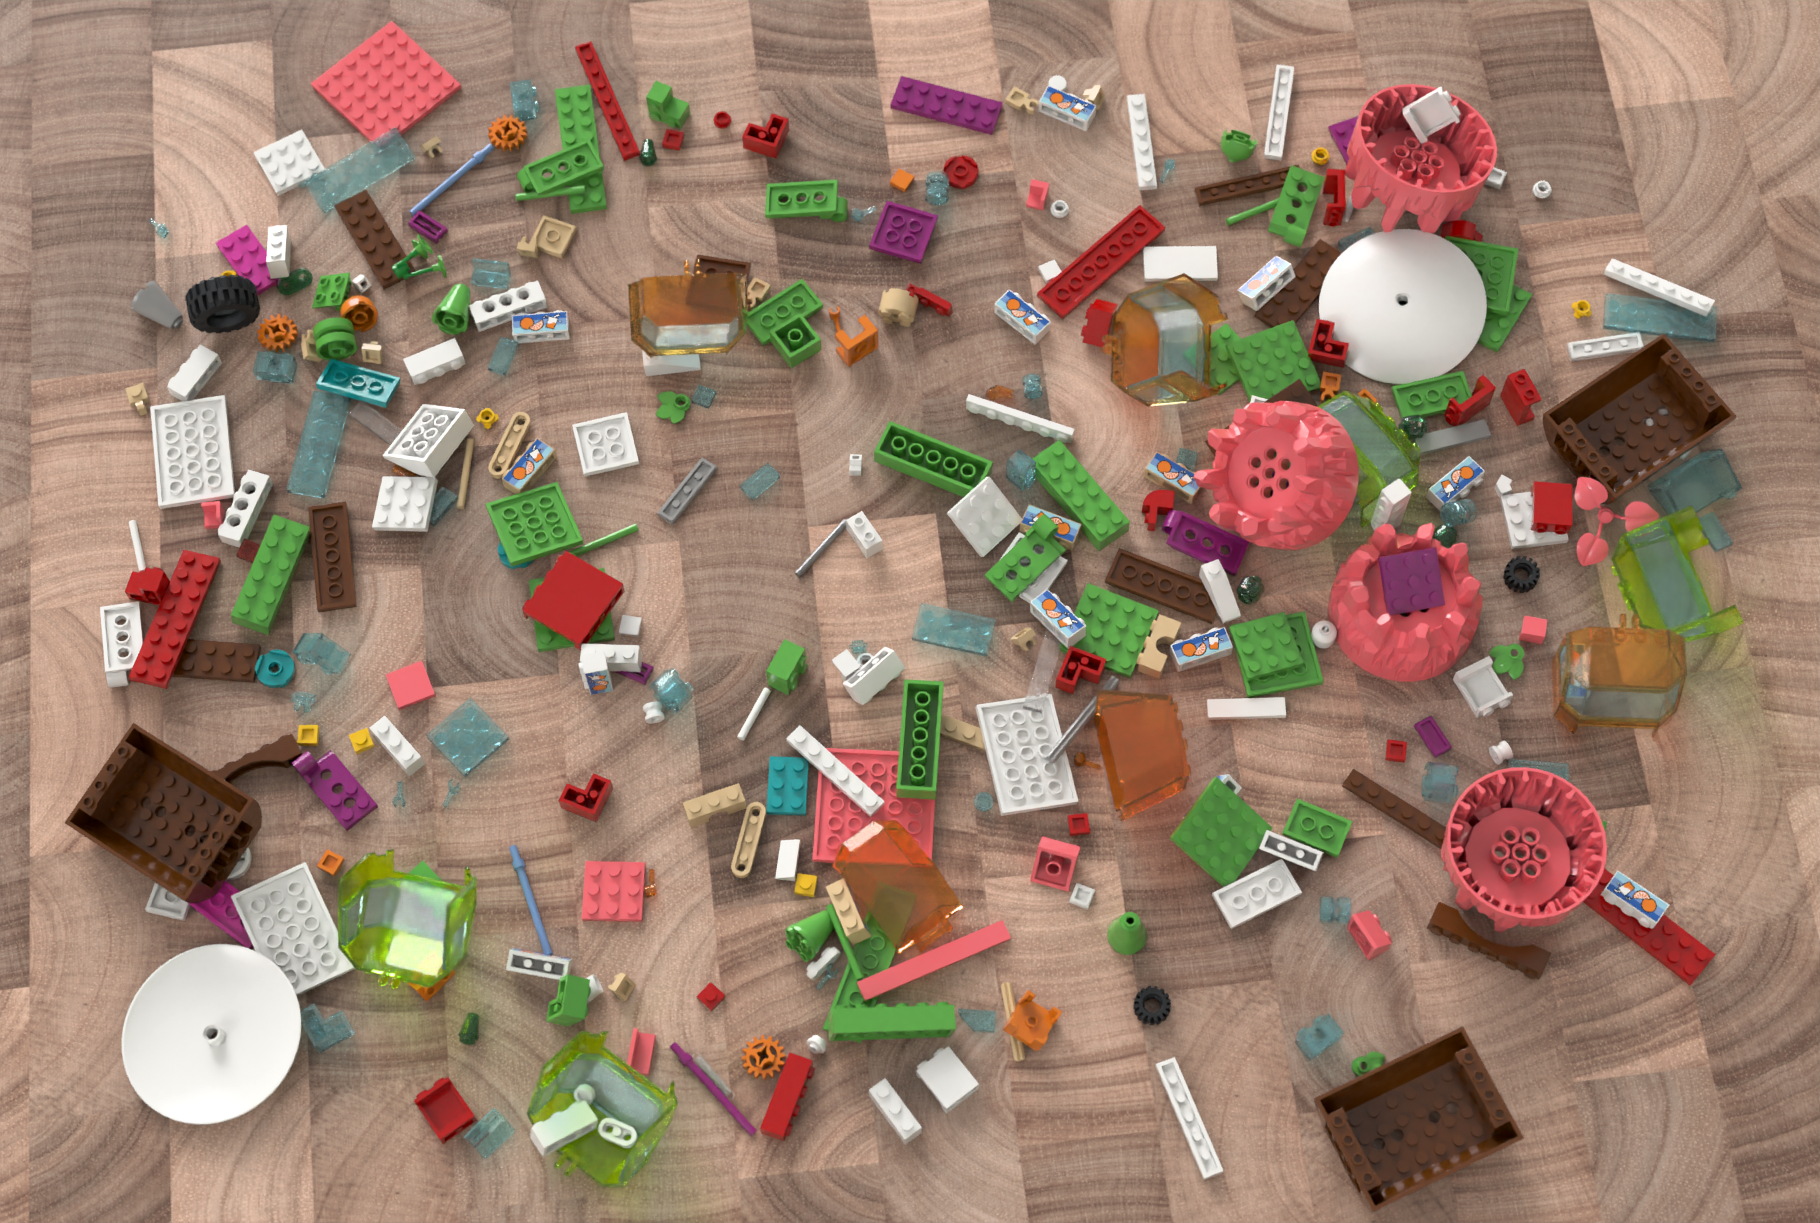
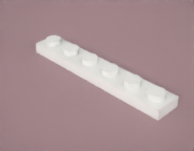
M1276 66L1263 157L1265 159L1280 161L1282 159L1294 67Z
M1145 94L1127 95L1138 189H1157Z
M1613 258L1604 272V275L1706 317L1715 302L1713 299Z
M970 394L966 399V409L972 413H980L990 419H998L1008 425L1019 426L1026 431H1035L1044 437L1056 438L1062 443H1071L1073 440V428Z
M798 726L786 738V741L870 817L885 804L884 800L803 727Z
M1175 1057L1156 1064L1155 1067L1203 1180L1223 1173L1222 1166Z

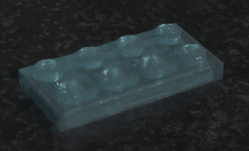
M921 603L912 640L987 657L996 619Z

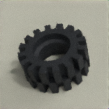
M1517 556L1516 559L1512 558L1504 570V583L1506 585L1509 584V589L1515 588L1514 592L1516 593L1517 590H1520V593H1524L1525 590L1526 593L1529 592L1530 589L1535 587L1540 577V568L1537 567V563H1532V558L1529 561L1526 560L1527 556H1523L1522 559L1520 556ZM1523 569L1528 572L1529 578L1520 580L1515 576V571Z
M1147 986V989L1142 988L1141 992L1137 993L1133 1005L1135 1016H1138L1137 1019L1139 1021L1143 1020L1144 1024L1150 1023V1025H1154V1023L1158 1025L1161 1021L1164 1022L1171 1008V1000L1168 998V993L1165 994L1162 988L1159 990L1158 986H1154V988ZM1156 999L1160 1004V1009L1154 1013L1148 1012L1144 1006L1145 1001Z

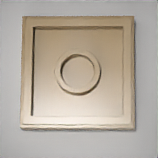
M543 215L530 243H532L533 238H536L539 251L563 259L577 231V226Z

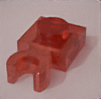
M244 538L236 557L253 564L260 544Z

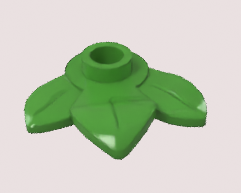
M672 391L658 394L657 397L662 405L657 410L656 416L661 419L670 418L673 424L682 421L685 417V411L691 405L689 397L684 394L676 395ZM681 402L685 403V404L682 405V406H679V405H678V404L681 403Z
M1498 645L1489 652L1490 656L1495 658L1492 669L1496 674L1509 672L1513 680L1519 678L1524 669L1522 662L1524 650L1520 645ZM1511 651H1518V655L1512 656Z
M1370 1052L1365 1057H1357L1352 1062V1071L1359 1077L1381 1066L1385 1056L1379 1052ZM1361 1063H1362V1064L1364 1065V1067H1365L1364 1070L1361 1069V1067H1360V1064H1361Z

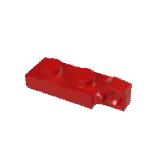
M911 283L906 288V291L910 292L909 296L914 298V295H916L923 306L934 308L938 314L950 317L953 313L950 302L922 287L918 288Z

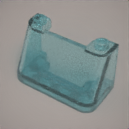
M1722 449L1703 451L1647 486L1652 496L1674 523L1682 527L1692 523L1695 513L1719 498L1726 497V499H1731L1737 495L1736 492L1742 489Z

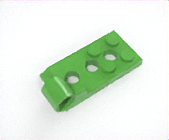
M587 139L523 166L524 169L517 173V178L524 192L536 191L539 196L546 195L604 170V166L590 139ZM578 159L585 160L582 164L576 163ZM561 166H568V167H569V168H568L567 170H565V171H561V170L559 169ZM547 172L552 173L548 178L543 177Z
M1291 165L1268 232L1284 237V242L1301 247L1325 177ZM1304 185L1307 190L1300 192L1297 186ZM1295 200L1299 201L1301 207L1295 208L1292 206L1291 202ZM1286 217H1293L1295 223L1289 224L1286 221Z
M838 180L767 184L765 216L766 219L820 216L821 219L843 222L847 220L848 200L843 197H837ZM819 195L824 196L820 201L815 200ZM802 196L806 197V200L803 202L797 201ZM782 198H789L785 203L780 202Z
M1043 514L1025 533V537L985 574V578L1011 603L1066 551L1053 538L1059 527L1048 516ZM1036 546L1044 548V552L1041 554H1036L1033 550ZM1022 559H1029L1031 564L1028 567H1023L1020 565V561ZM1009 572H1015L1017 577L1014 580H1009L1006 575Z

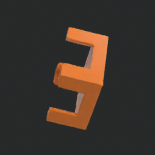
M866 315L858 318L864 330L853 339H850L843 330L835 333V339L841 345L840 348L836 347V352L848 367L878 348V330Z
M1027 990L1017 1003L1003 1031L1033 1050L1038 1051L1047 1041V1035L1053 1024L1059 1019L1062 1011L1056 1007H1053L1050 1011L1046 1010L1032 1001L1036 995Z

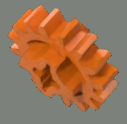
M503 115V119L497 117V122H491L492 127L488 128V136L492 146L496 145L497 150L502 147L503 152L508 148L512 152L513 147L519 149V144H525L524 139H527L526 133L528 132L524 121L520 122L519 117L513 119V115H510L509 118Z
M280 314L277 315V318L270 315V320L265 318V324H259L260 329L257 330L258 340L263 348L267 347L269 352L274 349L275 353H278L279 349L285 352V347L291 349L290 343H296L295 337H298V329L293 319L289 320L287 315L283 318Z
M761 1035V1040L753 1037V1043L747 1041L748 1049H742L745 1055L741 1056V1060L746 1062L743 1064V1068L748 1069L749 1076L755 1073V1079L762 1076L763 1080H766L767 1075L773 1079V1073L780 1074L779 1066L784 1067L785 1065L781 1061L786 1059V1055L782 1053L784 1047H778L779 1040L772 1042V1036H769L767 1040L764 1035ZM771 1048L776 1051L777 1057L771 1054ZM766 1053L767 1058H764L761 1062L760 1057H763ZM750 1058L756 1061V1067L751 1064Z

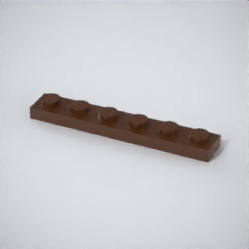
M1290 166L1195 187L1194 192L1198 204L1203 206L1283 188Z
M1355 769L1351 771L1342 787L1436 847L1442 848L1445 838V826Z

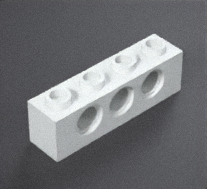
M535 281L519 288H512L505 293L493 295L483 301H476L469 305L477 330L481 332L511 321L512 315L520 313L531 314L547 308V303L539 282Z
M248 470L247 474L242 477L240 489L235 492L232 506L227 509L225 521L218 529V535L223 543L244 548L273 485L270 476ZM240 523L238 526L233 527L234 524Z
M1400 478L1381 490L1371 520L1374 531L1384 524H1390L1394 529L1401 524L1412 492Z

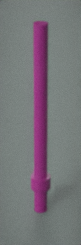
M674 1042L670 1049L680 1058L681 1064L684 1067L687 1066L747 1133L753 1136L757 1130L695 1064L693 1057L688 1052L685 1053Z

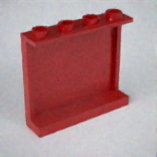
M565 551L563 555L557 558L554 568L546 573L543 583L535 588L532 598L524 603L522 611L526 619L530 617L573 642L575 648L581 651V645L588 644L623 595L625 589L620 581Z

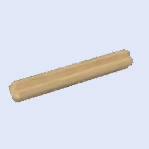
M1010 982L1001 984L1007 1021L1016 1007L1013 988ZM1010 1035L1014 1060H1025L1023 1043Z

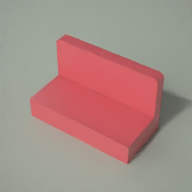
M637 1028L633 1029L627 1061L629 1074L649 1076L656 1039L654 1034L639 1033Z

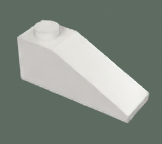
M668 348L642 350L646 376L701 370L699 352Z
M1219 559L1201 565L1199 576L1223 624L1241 617L1227 575Z

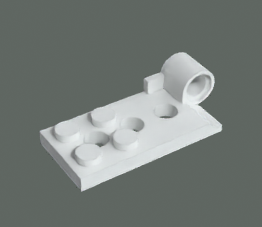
M139 601L100 607L104 663L109 688L129 685L127 670L132 669L143 644ZM121 619L126 620V623L123 625L116 624ZM120 636H128L124 641L118 640ZM122 652H129V655L126 657L119 656Z

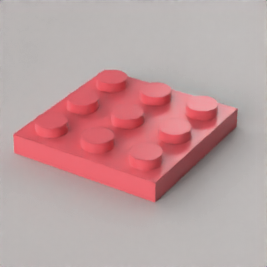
M585 861L582 921L642 922L645 862Z

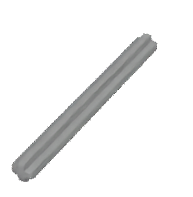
M1115 676L1110 677L1047 754L1046 759L1054 764L1116 689L1120 683L1119 679Z

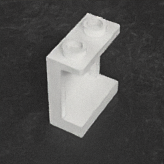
M1442 87L1402 108L1403 116L1421 144L1428 141L1427 137L1450 123L1454 121L1456 123L1460 122L1459 116L1461 113L1458 107L1451 104L1452 98L1449 92H1444Z
M1490 656L1457 671L1453 678V681L1477 718L1482 715L1484 717L1489 716L1498 707L1501 709L1505 708L1511 703L1510 701L1513 697L1512 692L1508 693L1492 669L1493 661Z
M949 1046L945 1049L940 1048L937 1050L931 1060H924L917 1066L918 1070H916L917 1077L922 1079L941 1103V1108L946 1114L979 1089L978 1082Z

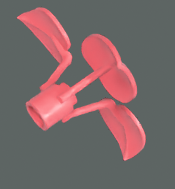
M1579 477L1575 489V501L1584 510H1592L1597 506L1599 508L1597 516L1600 520L1596 537L1592 533H1585L1577 542L1576 552L1580 564L1588 566L1599 563L1606 558L1609 551L1608 544L1604 539L1599 538L1604 523H1610L1613 518L1626 520L1625 528L1627 531L1642 533L1649 530L1657 522L1659 513L1641 501L1632 502L1626 507V517L1613 513L1610 507L1600 505V503L1605 502L1608 498L1605 486L1592 478Z

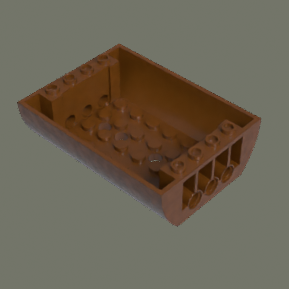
M1663 333L1543 414V427L1550 447L1577 479L1579 477H1588L1597 480L1605 486L1608 498L1601 504L1609 505L1733 422L1737 416ZM1666 409L1669 414L1663 416L1659 413V410ZM1650 418L1654 421V424L1648 426L1644 423V420ZM1621 439L1624 442V444L1622 446H1617L1614 443V440ZM1606 449L1609 455L1602 456L1599 450Z
M133 723L69 815L65 824L183 901L199 903L215 896L261 829L262 813L258 802L254 798ZM150 798L151 804L144 808V801ZM161 808H165V809H166L165 815L162 816V817H159V816H158L159 810H160ZM191 827H195V834L188 836V830ZM207 836H209V837L207 838V840L205 841V843L203 844L204 838L207 837Z
M1463 1026L1314 1098L1321 1124L1359 1198L1371 1213L1524 1139ZM1454 1103L1458 1106L1459 1111L1456 1114H1451L1447 1111V1105ZM1432 1112L1438 1113L1440 1121L1432 1123L1428 1115ZM1395 1130L1401 1131L1403 1139L1395 1141L1391 1136L1392 1132ZM1375 1140H1382L1385 1143V1147L1382 1150L1375 1149L1373 1146Z

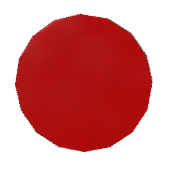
M953 156L944 164L943 177L949 186L964 189L975 184L978 179V165L968 156Z

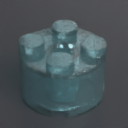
M671 668L670 670H664L649 685V690L653 689L655 691L653 696L658 702H661L664 708L667 710L672 708L674 709L673 713L676 714L693 697L692 691L694 688L688 682L684 683L679 678V673Z
M1427 762L1424 770H1427V774L1422 776L1421 793L1422 797H1425L1424 801L1449 804L1452 798L1457 797L1458 785H1455L1458 776V766Z

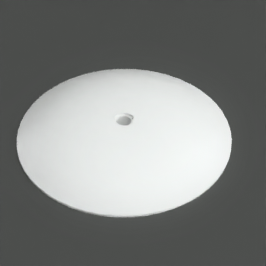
M1394 229L1386 233L1384 231L1378 232L1350 246L1337 258L1329 269L1319 298L1320 319L1335 322L1332 340L1349 343L1345 364L1365 377L1390 384H1406L1438 377L1456 367L1467 357L1478 342L1485 324L1487 311L1483 281L1467 255L1457 246L1440 236L1413 229ZM1399 301H1406L1407 304H1406V305H1399L1398 302H1399Z
M213 944L197 947L175 956L160 966L144 982L135 995L125 1018L122 1032V1056L127 1076L133 1088L143 1101L155 1111L183 1123L214 1124L234 1119L249 1112L265 1101L277 1089L294 1062L299 1047L302 1026L301 1011L296 992L287 976L274 962L259 952L246 947L230 944ZM218 1032L216 1038L211 1039L212 1034Z

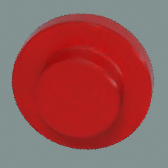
M725 111L716 113L713 119L714 125L721 129L727 128L731 124L730 115Z

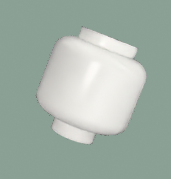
M1326 620L1317 622L1311 631L1313 644L1323 649L1332 646L1337 636L1335 625Z

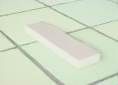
M1640 332L1567 343L1571 362L1634 353L1644 347Z
M1285 697L1207 699L1208 720L1286 718Z

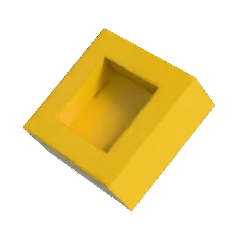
M299 725L298 746H318L319 725Z
M367 728L349 735L356 754L375 747Z
M797 873L794 894L814 897L817 876Z

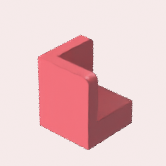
M1031 180L1030 193L1026 203L1027 207L1044 210L1049 193V183Z
M221 502L201 503L204 511L205 528H219L225 521V510Z
M1524 616L1519 640L1542 644L1546 634L1547 619Z

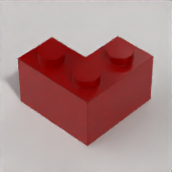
M772 113L766 127L748 123L742 136L743 149L777 159L789 132V118Z
M1096 299L1093 304H1090L1085 315V319H1088L1087 325H1083L1081 336H1084L1083 343L1101 348L1105 347L1118 304Z
M1316 319L1308 356L1311 361L1344 368L1349 343L1332 340L1335 322Z
M146 567L145 571H132L125 593L131 600L159 606L170 581L162 569Z
M1070 646L1056 678L1055 688L1074 694L1080 678L1099 684L1105 670L1106 659Z
M594 773L585 790L567 783L558 800L560 807L597 823L613 790L611 780Z

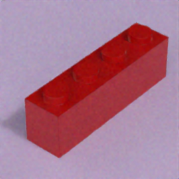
M789 1052L760 1127L762 1134L784 1141L786 1136H790L793 1129L792 1119L793 1117L797 1118L800 1111L799 1101L801 1098H805L808 1090L806 1083L808 1079H812L815 1072L813 1060Z

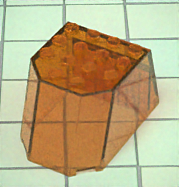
M1097 690L1093 720L1116 811L1121 812L1119 815L1121 821L1185 790L1187 782H1189L1191 769L1186 757L1188 744L1186 738H1183L1181 734L1183 724L1181 719L1178 720L1176 713H1179L1176 701L1173 702L1172 695Z

